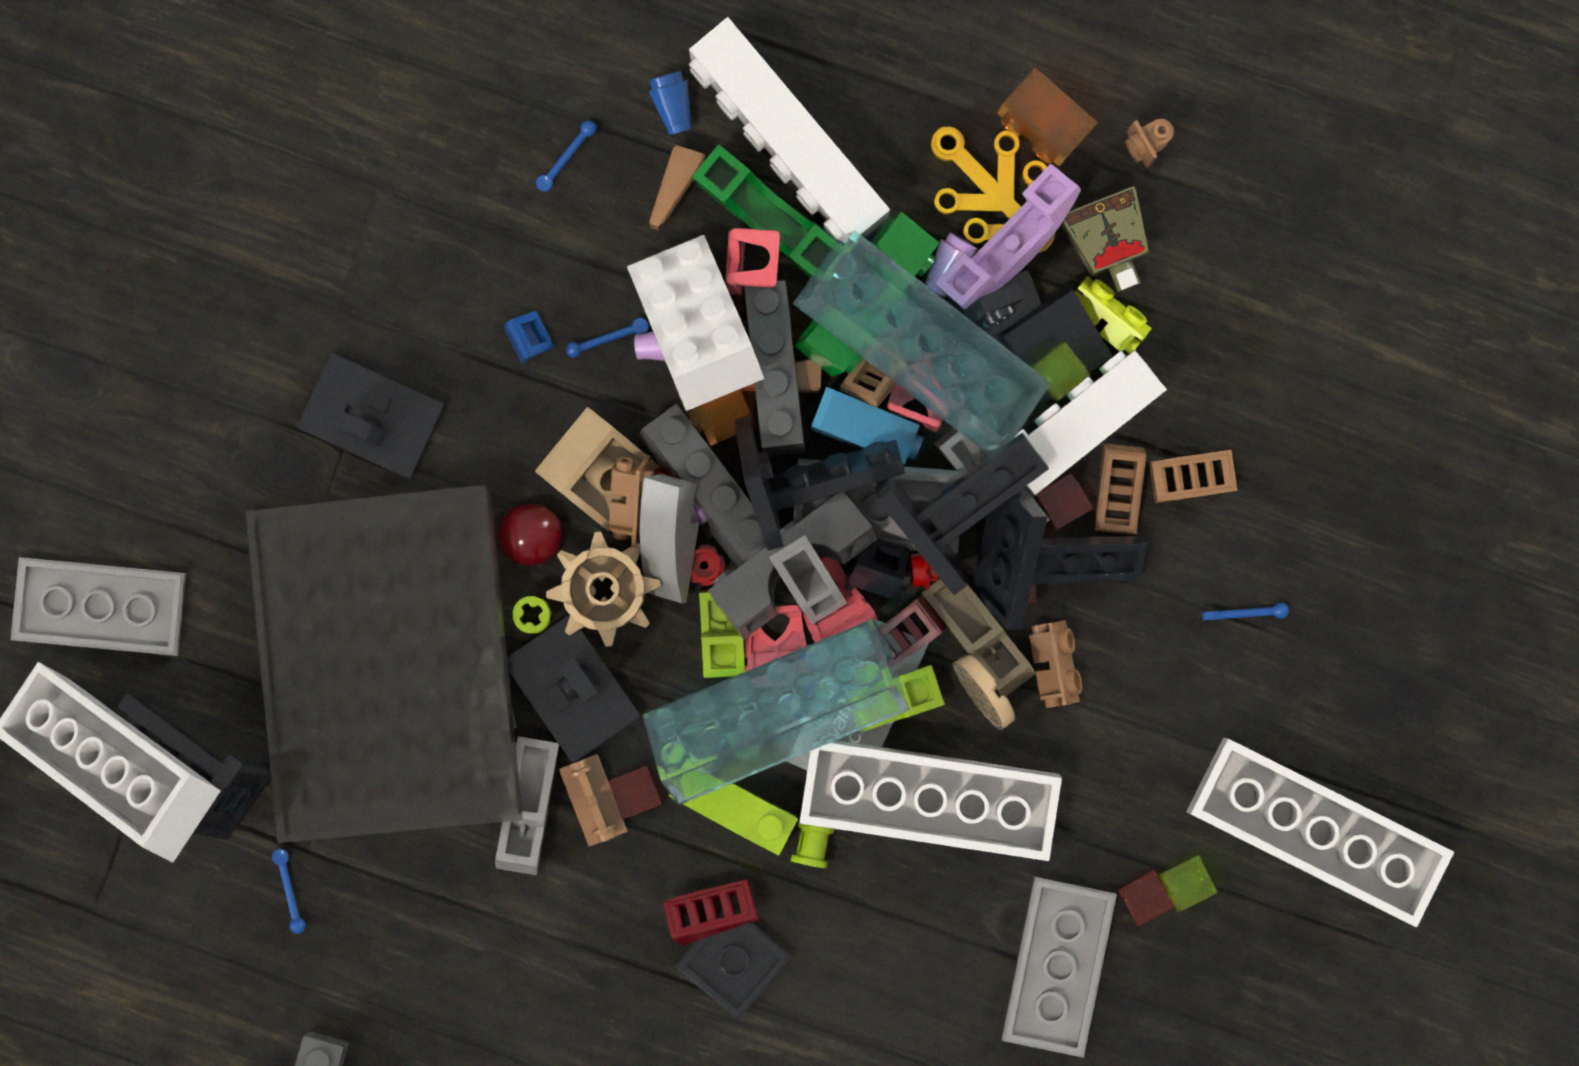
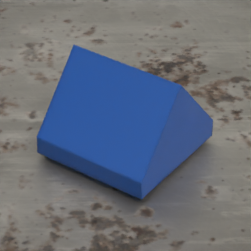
M536 311L511 319L503 327L521 364L554 348Z

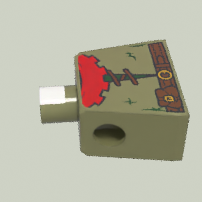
M1130 187L1069 211L1060 226L1090 275L1095 276L1109 270L1117 292L1140 284L1141 282L1133 260L1147 255L1149 251L1135 187Z

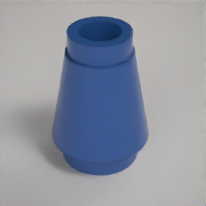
M681 71L650 79L649 82L652 90L648 92L665 127H667L668 134L671 135L692 129L688 80H683Z

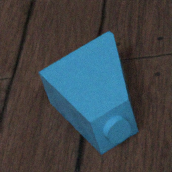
M826 387L811 426V430L859 449H865L874 442H889L896 439L903 466L906 463L907 457L913 460L916 459L924 439L923 436L917 434L920 425Z

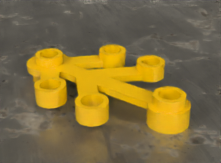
M943 127L937 130L931 141V150L935 157L946 162L953 161L984 194H957L953 189L945 188L936 194L934 200L936 209L945 215L952 214L955 211H1002L1010 219L1021 208L1014 200L1015 153L1019 148V138L1011 131H1003L995 138L994 149L998 154V179L996 181L964 148V137L959 130L953 127ZM944 136L953 137L956 141L955 148L952 150L943 149L940 145L941 138ZM1010 137L1014 141V148L1011 151H1003L999 147V140L1001 138ZM1031 161L1025 166L1023 179L1028 184V187L1034 182L1028 177V170L1036 166L1044 171L1047 167L1043 162ZM944 194H949L955 199V205L950 209H945L939 204V198ZM973 218L965 224L963 235L969 243L980 244L984 240H990L1004 224L987 225L984 220ZM972 224L982 226L984 230L983 236L978 239L970 237L968 234L969 226ZM1055 233L1038 253L1047 250L1051 246Z

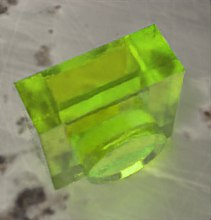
M1061 342L1030 367L1054 401H1059L1090 376L1066 342Z
M1199 855L1159 875L1177 912L1218 893Z

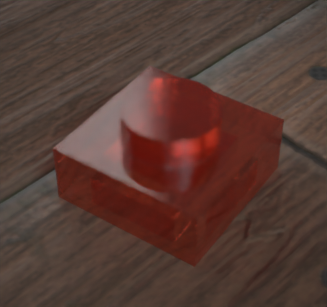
M1072 473L1036 494L1056 530L1093 509Z
M648 766L608 780L623 819L662 805Z

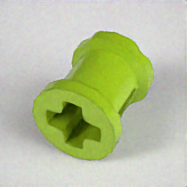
M527 596L515 604L513 621L521 631L539 633L550 625L552 610L544 599ZM527 604L533 608L539 606L542 608L543 612L539 614L541 621L539 625L536 626L533 622L526 624L523 622L522 618L526 615L524 607Z
M799 820L798 827L801 829L797 852L791 856V862L827 868L828 862L824 858L830 834H834V828L801 824Z

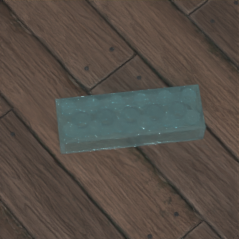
M855 230L838 238L793 303L989 455L994 454L1015 438L1051 384V382Z
M871 619L645 713L643 718L661 782L678 805H681L910 709L889 644L875 621Z

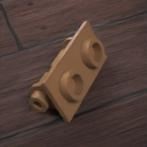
M1156 119L1141 128L1136 120L1127 131L1129 139L1125 141V144L1135 162L1137 163L1142 160L1146 168H1148L1157 158L1156 153L1164 149L1173 137V126L1166 119Z
M646 455L640 465L633 464L632 458L620 457L617 459V464L612 466L611 494L624 496L626 501L612 499L610 503L609 530L613 532L612 536L615 539L623 540L629 538V535L632 536L631 547H636V544L640 541V512L644 477L655 475L654 471H650V455Z
M1066 620L1032 626L1033 634L1029 635L1034 664L1049 661L1050 666L1048 670L1036 672L1040 701L1045 700L1046 708L1080 702L1079 694L1082 692V680L1079 671L1074 669L1072 653L1075 650V640L1071 629L1067 628Z
M598 754L559 769L589 847L628 832Z

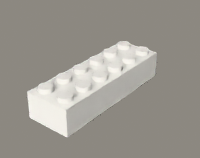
M728 17L689 49L691 59L689 66L691 67L690 72L703 88L706 89L711 85L718 93L716 95L718 99L716 102L731 120L738 116L745 125L743 127L745 131L743 135L758 152L765 148L772 157L770 159V167L785 184L792 180L799 189L796 192L798 194L796 196L797 199L811 215L817 211L826 221L823 224L825 226L823 229L828 235L841 245L845 243L851 250L888 219L890 213L888 206Z
M40 662L36 664L0 718V739L141 847L172 863L220 793L218 788L76 683Z
M812 737L800 823L1049 861L1062 778L1059 774Z
M1227 738L1222 739L1186 811L1415 927L1418 926L1454 854L1453 851Z

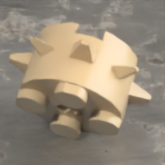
M595 532L590 550L584 551L578 556L564 551L558 553L557 556L566 570L562 576V584L546 591V598L564 602L565 609L570 614L565 629L569 636L583 627L599 631L607 647L613 645L617 628L623 627L629 622L645 628L650 624L641 607L645 600V594L661 587L660 580L643 576L641 569L636 564L640 555V544L637 543L636 547H630L620 552L609 548L602 533ZM606 578H609L613 581L610 589L614 592V595L609 600L603 597L599 601L594 596L597 589L593 585L598 579L604 582Z

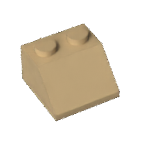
M587 407L535 472L609 532L610 503L612 499L626 501L624 496L611 494L612 466L617 464V459L620 457L632 458L633 464L640 465L646 454ZM650 459V471H654L655 468H661Z

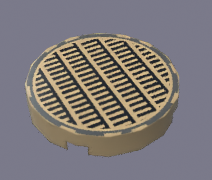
M965 654L953 663L954 671L967 694L995 727L1002 730L1015 720L1014 710L1009 700L1004 695L1000 698L995 692L996 680L974 656H966Z

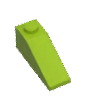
M688 759L669 794V797L778 856L798 820V816Z

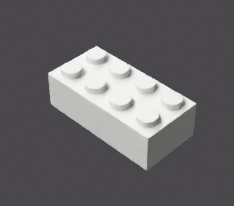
M704 235L627 266L686 411L764 379L753 347Z
M1121 350L1099 368L1104 376L1095 383L1090 377L1086 378L1067 394L1071 400L1069 404L1061 409L1055 403L1034 420L1038 425L1035 431L1028 435L1023 429L1004 444L1006 445L1023 432L1048 464L1049 470L1025 487L1032 497L1167 390L1136 351L1126 357Z

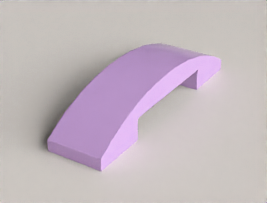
M1050 164L1022 193L1027 202L971 259L963 254L935 284L964 310L978 298L997 291L1018 274L1049 241L1069 213L1081 189Z

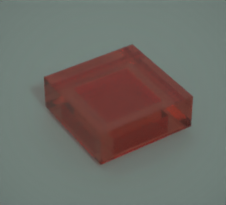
M1154 869L1117 889L1138 927L1174 907Z

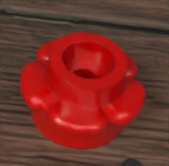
M701 545L699 549H695L690 577L691 582H700L703 586H709L713 584L719 574L724 572L725 562L723 557L717 554L716 548L710 545ZM703 561L708 563V568L705 570L700 567Z
M920 553L910 554L909 563L913 569L911 576L912 587L924 586V589L928 590L930 582L937 581L938 575Z

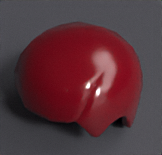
M528 503L511 508L500 519L496 533L500 551L511 562L526 566H535L548 562L559 552L564 536L560 519L549 507Z

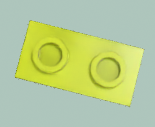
M1087 276L1077 288L1083 295L1077 290L1075 291L1094 326H1096L1101 318L1108 322L1100 332V336L1119 352L1125 350L1128 354H1131L1141 343L1135 336L1143 341L1152 329L1146 324L1147 319L1139 310L1132 306L1125 307L1114 298L1115 293L1100 280L1096 279L1093 281Z

